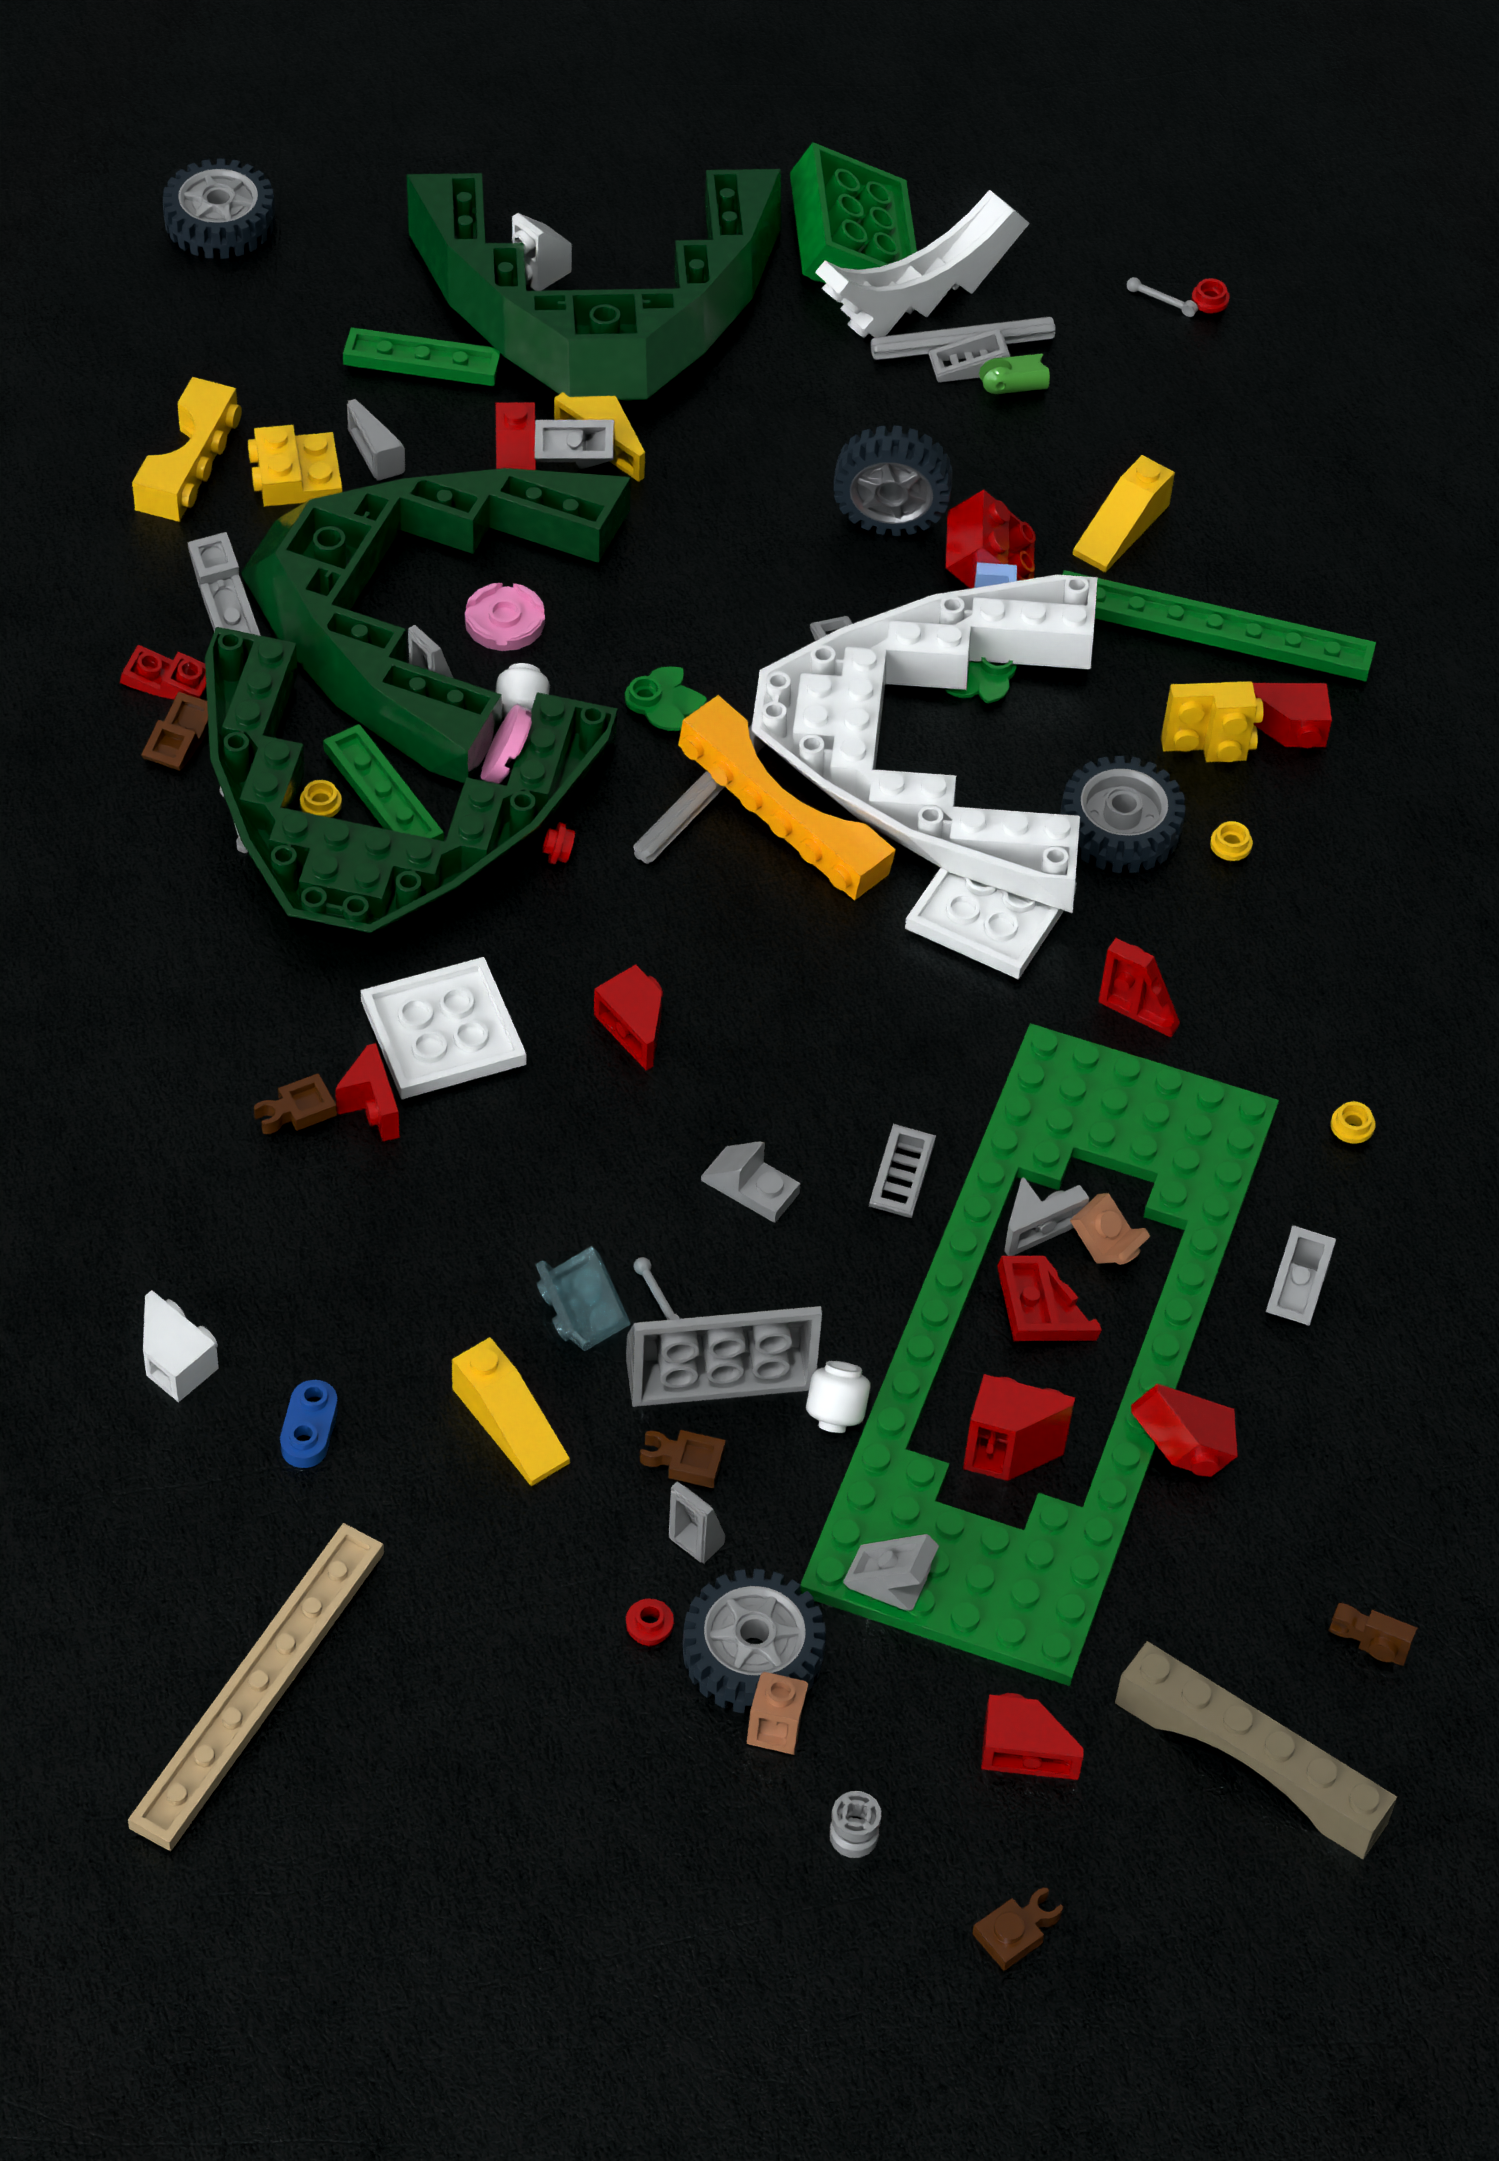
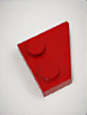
M1115 938L1107 949L1098 1002L1166 1036L1172 1037L1178 1029L1180 1021L1155 957L1144 952L1138 946L1130 945Z
M1001 1256L997 1268L1014 1341H1097L1102 1331L1100 1324L1096 1319L1089 1321L1076 1305L1077 1295L1068 1284L1063 1283L1059 1279L1056 1269L1045 1256Z

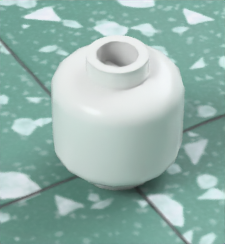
M517 663L499 674L496 683V693L502 694V718L505 719L510 710L517 704L531 711L537 692L549 695V681L539 668L531 664Z
M828 1361L824 1368L814 1371L811 1377L806 1410L813 1418L819 1420L818 1426L821 1429L843 1433L846 1431L847 1426L860 1424L863 1421L871 1387L870 1382L862 1375L860 1367L846 1362Z

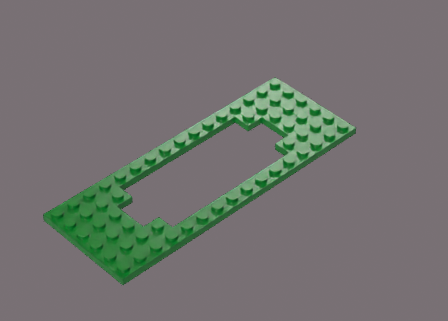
M1029 1024L800 1584L801 1594L808 1591L814 1598V1601L1067 1686L1071 1685L1156 1448L1155 1442L1132 1414L1131 1405L1156 1384L1177 1390L1277 1111L1279 1100L1041 1026ZM1073 1157L1153 1182L1154 1186L1145 1207L1144 1218L1185 1231L1084 1506L1081 1507L1038 1493L1026 1527L1022 1530L937 1502L947 1478L950 1463L910 1451L908 1448L1017 1177L1059 1190ZM928 1534L939 1545L931 1562V1569L927 1580L911 1611L900 1609L849 1589L843 1583L860 1546L863 1544Z

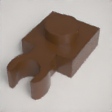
M319 1073L278 1088L279 1100H264L254 1105L255 1119L266 1115L272 1116L270 1119L261 1121L263 1134H272L278 1131L283 1124L290 1121L296 1131L337 1116L336 1104Z
M680 1430L678 1440L674 1441L669 1440L660 1432L647 1431L645 1433V1445L655 1446L658 1450L650 1452L641 1449L640 1462L649 1467L668 1465V1478L714 1488L725 1452L726 1440Z
M1344 1603L1338 1604L1329 1631L1337 1636L1361 1641L1359 1649L1369 1652L1375 1659L1383 1662H1394L1401 1666L1405 1664L1417 1627L1374 1610L1371 1611L1370 1616H1366L1354 1607Z
M1048 1888L1037 1890L1031 1896L1029 1904L1024 1908H1021L1011 1898L974 1925L972 1934L1003 1971L1043 1943L1044 1934L1039 1929L1040 1927H1050L1060 1920L1063 1910L1061 1904L1050 1912L1043 1911L1038 1906L1047 1900Z

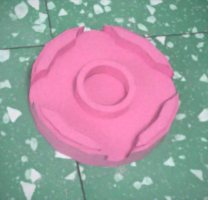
M503 583L490 584L478 589L468 599L465 611L466 630L474 641L486 648L499 651L518 650L532 644L541 635L545 625L543 602L534 591L523 585L513 583V587H503Z
M517 704L507 714L486 755L481 772L482 780L500 784L507 777L510 768L504 765L509 764L512 759L519 756L532 724L530 710Z

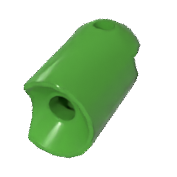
M1043 354L993 358L983 364L980 368L979 376L983 382V387L991 394L1042 390L1049 387V368L1041 363Z

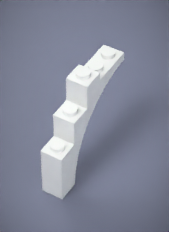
M989 190L975 207L948 232L927 247L900 261L882 267L862 270L840 268L828 261H824L815 273L826 282L822 289L836 301L844 304L840 309L851 318L847 323L848 326L863 338L868 334H871L873 337H882L889 333L905 312L911 314L915 309L927 318L951 288L956 291L961 286L972 294L1029 225V222Z

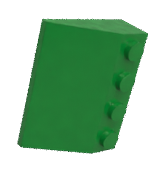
M812 142L790 171L802 274L814 281L826 284L815 273L824 261H828L840 268L862 270L882 267L916 253L917 248L907 181Z

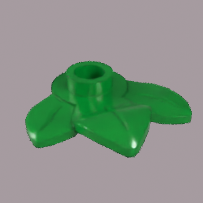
M981 657V661H969L966 690L945 688V691L959 698H971L979 694L980 698L986 703L998 701L1009 691V680L1015 675L1017 664H1013V660H1009L1008 663L988 662L984 657Z
M681 667L657 668L649 676L635 678L625 691V703L630 710L639 714H645L653 726L667 731H680L683 719L706 704L707 698L681 685L684 676L683 668Z

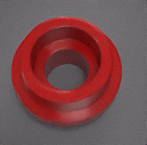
M1209 278L1198 283L1192 292L1191 300L1197 304L1199 310L1205 313H1217L1223 311L1228 306L1229 293L1223 282Z
M559 822L555 830L549 828L546 833L542 852L549 854L548 863L556 864L557 861L567 863L575 831L567 829L564 823Z
M643 1599L634 1603L627 1612V1631L635 1641L642 1645H657L664 1641L673 1630V1613L662 1601ZM655 1617L658 1620L654 1623H646L642 1618Z

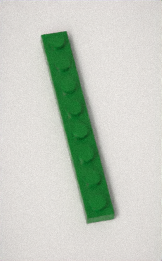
M1064 570L1062 574L1069 576L1092 577ZM1097 578L1095 619L1367 681L1376 642Z

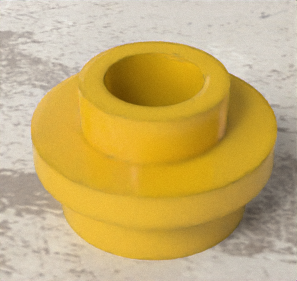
M326 780L310 782L300 796V807L305 813L330 818L336 815L342 806L340 792L334 784Z
M1234 821L1221 824L1213 832L1210 841L1212 851L1218 857L1229 861H1237L1247 857L1251 852L1253 844L1249 830L1243 824Z
M1347 1102L1333 1113L1331 1129L1342 1141L1353 1144L1362 1143L1373 1135L1375 1119L1371 1110L1363 1103Z

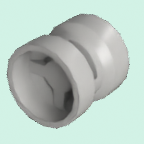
M850 1791L841 1795L835 1801L832 1809L830 1841L834 1849L841 1855L850 1858H860L868 1855L876 1847L879 1838V1826L881 1824V1808L875 1798L862 1791Z

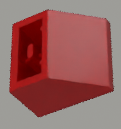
M982 490L948 510L946 569L970 589L974 588L977 562L1017 565V581L1034 578L1035 532L1028 523L1022 522L1011 513L1002 501L996 500L987 491Z
M984 1374L970 1421L963 1469L1009 1481L1064 1455L1075 1397L1064 1395L1055 1389H1040L1021 1384L1009 1377H994Z

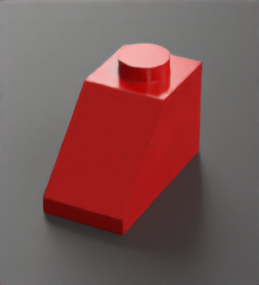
M535 402L496 403V469L536 470Z
M1253 683L1255 697L1261 698L1263 702L1262 723H1254L1257 728L1285 747H1326L1332 722L1327 683Z
M634 965L594 989V1016L647 1071L654 1065L661 1022L663 991L654 977H647L637 965Z
M1156 1384L1131 1405V1412L1174 1466L1192 1471L1199 1476L1212 1477L1238 1457L1233 1408L1160 1384Z
M1005 1693L1000 1696L989 1695L984 1726L982 1770L1078 1780L1084 1748L1038 1700L1026 1699L1015 1693Z

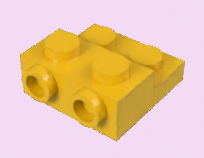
M293 425L254 428L255 439H248L250 463H258V467H252L254 491H262L264 507L305 503L310 499L342 492L333 432L295 436Z
M1252 681L1171 684L1161 736L1163 752L1204 750L1206 762L1246 761L1248 750L1257 749L1258 735L1254 723H1262L1263 702L1261 698L1255 697Z

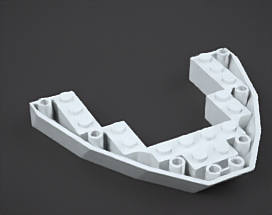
M1052 575L934 594L840 628L760 670L751 731L794 769L861 822L950 873L1073 913L1080 816L955 807L956 776L886 771L875 770L885 684L966 690L969 661H981V657L986 658L988 662L1008 663L1009 660H1013V664L1090 669L1098 577Z

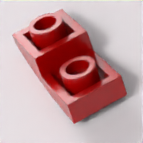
M137 645L122 672L120 683L145 693L175 700L178 692L200 699L206 689L205 663L180 652H177L172 660Z

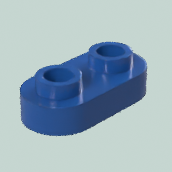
M308 1380L299 1384L292 1392L280 1436L282 1456L292 1466L298 1468L313 1467L319 1464L327 1454L338 1412L337 1394L330 1384L321 1380ZM310 1398H321L317 1402L307 1401ZM302 1435L311 1437L307 1441L297 1440Z

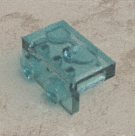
M592 1246L554 1269L545 1260L535 1264L541 1280L537 1282V1287L544 1300L550 1306H554L557 1315L552 1318V1321L564 1341L571 1339L583 1351H586L631 1324L602 1258Z

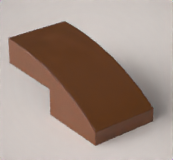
M178 692L165 721L158 719L141 754L143 759L181 771L193 757L209 731L207 701Z

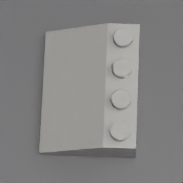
M821 1306L634 1323L627 1334L626 1364L632 1407L809 1391L811 1377L814 1371L817 1370L822 1321Z

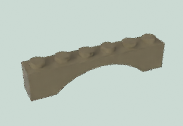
M1147 1641L1121 1675L1115 1704L1155 1729L1172 1731L1198 1739L1240 1760L1287 1795L1323 1835L1361 1859L1365 1858L1388 1825L1397 1796Z

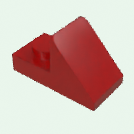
M376 1043L367 1045L336 1087L337 1113L344 1114L365 1109L369 1125L378 1126L382 1142L400 1138L399 1112Z

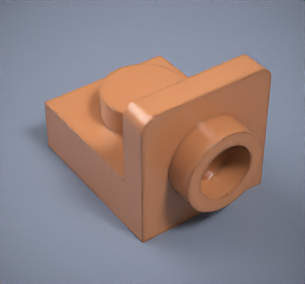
M1109 1193L1097 1194L1070 1220L1097 1264L1117 1262V1264L1121 1265L1131 1261L1140 1253L1139 1247L1150 1237L1146 1228H1130Z
M768 1672L761 1673L750 1711L747 1744L794 1755L798 1742L802 1709L808 1689L806 1681Z

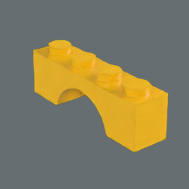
M195 377L191 378L178 401L180 431L187 435L190 440L183 447L171 453L147 455L132 482L136 511L180 522L187 507H193L197 497V489L201 482L208 480L212 470V462L216 455L223 453L227 442V435L231 428L235 429L239 424L241 406L237 405L236 388Z

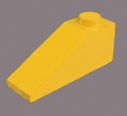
M562 392L554 398V420H614V460L609 462L638 482L644 479L645 451L616 396L569 397Z
M1141 455L1120 477L1074 547L1073 555L1106 572L1169 506L1175 472Z
M491 1337L452 1359L453 1391L531 1486L570 1464L569 1456L518 1370Z

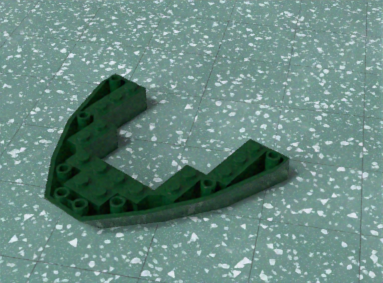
M780 169L706 170L705 213L708 240H675L674 289L526 291L524 244L485 243L482 173L407 174L409 235L448 304L505 358L558 394L564 392L569 397L616 396L618 400L622 401L649 399L703 356L750 303L781 230Z
M501 468L404 478L310 499L275 520L242 570L241 575L277 638L296 643L297 662L335 706L428 771L465 783L466 778L472 779L502 724V694L407 663L406 629L350 611L400 531L474 554L488 529L492 528L599 563L630 511L631 477Z
M216 627L205 655L210 760L244 847L287 916L373 933L385 929L466 886L545 828L616 741L617 708L537 692L531 709L532 724L519 756H516L508 785L466 778L446 841L295 811L292 809L304 778L303 744L277 739L275 736L297 678L296 643Z

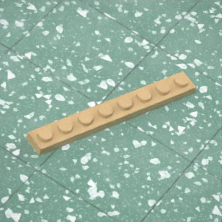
M344 1523L341 1525L128 1819L129 1829L172 1851L384 1554L383 1543Z

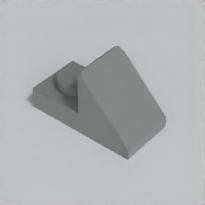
M536 420V462H576L579 469H585L614 460L615 421Z
M759 1141L726 1146L702 1174L701 1181L775 1223L800 1194V1183L764 1163L765 1143Z
M1022 1178L1008 1225L1005 1253L1008 1256H1014L1073 1229L1074 1227L1070 1220L1089 1202V1197L1083 1188L1078 1185L1067 1191H1056L1042 1202L1026 1179Z
M1292 1226L1266 1312L1306 1325L1311 1324L1321 1288L1328 1272L1336 1243L1335 1238Z
M928 1534L863 1544L860 1546L843 1583L849 1589L900 1609L911 1611L927 1580L931 1569V1562L939 1545Z

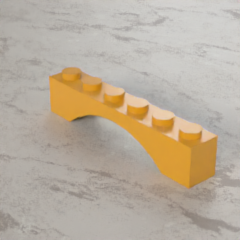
M719 695L683 719L678 746L682 748L684 754L706 769L716 783L725 786L740 799L742 805L747 810L754 812L765 821L775 835L784 838L799 851L801 857L806 862L813 864L824 873L834 887L843 890L855 901L889 875L896 850L867 824L847 821L822 813L802 803L784 790L769 775L757 757L749 736L747 720Z

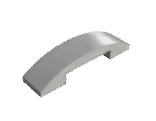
M227 532L188 542V549L214 632L216 627L260 635L239 576V566Z

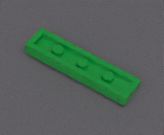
M352 327L343 352V365L488 386H495L502 361V354L493 347Z
M360 724L323 740L325 753L384 829L444 841L442 829Z

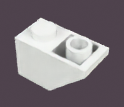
M519 213L512 216V242L524 244L525 279L527 285L535 291H542L571 273L572 244L544 223Z
M151 1290L145 1295L143 1354L146 1376L179 1402L219 1369L217 1357L218 1344L209 1330L203 1326L197 1328L187 1320L183 1311L175 1302L169 1299L165 1301Z

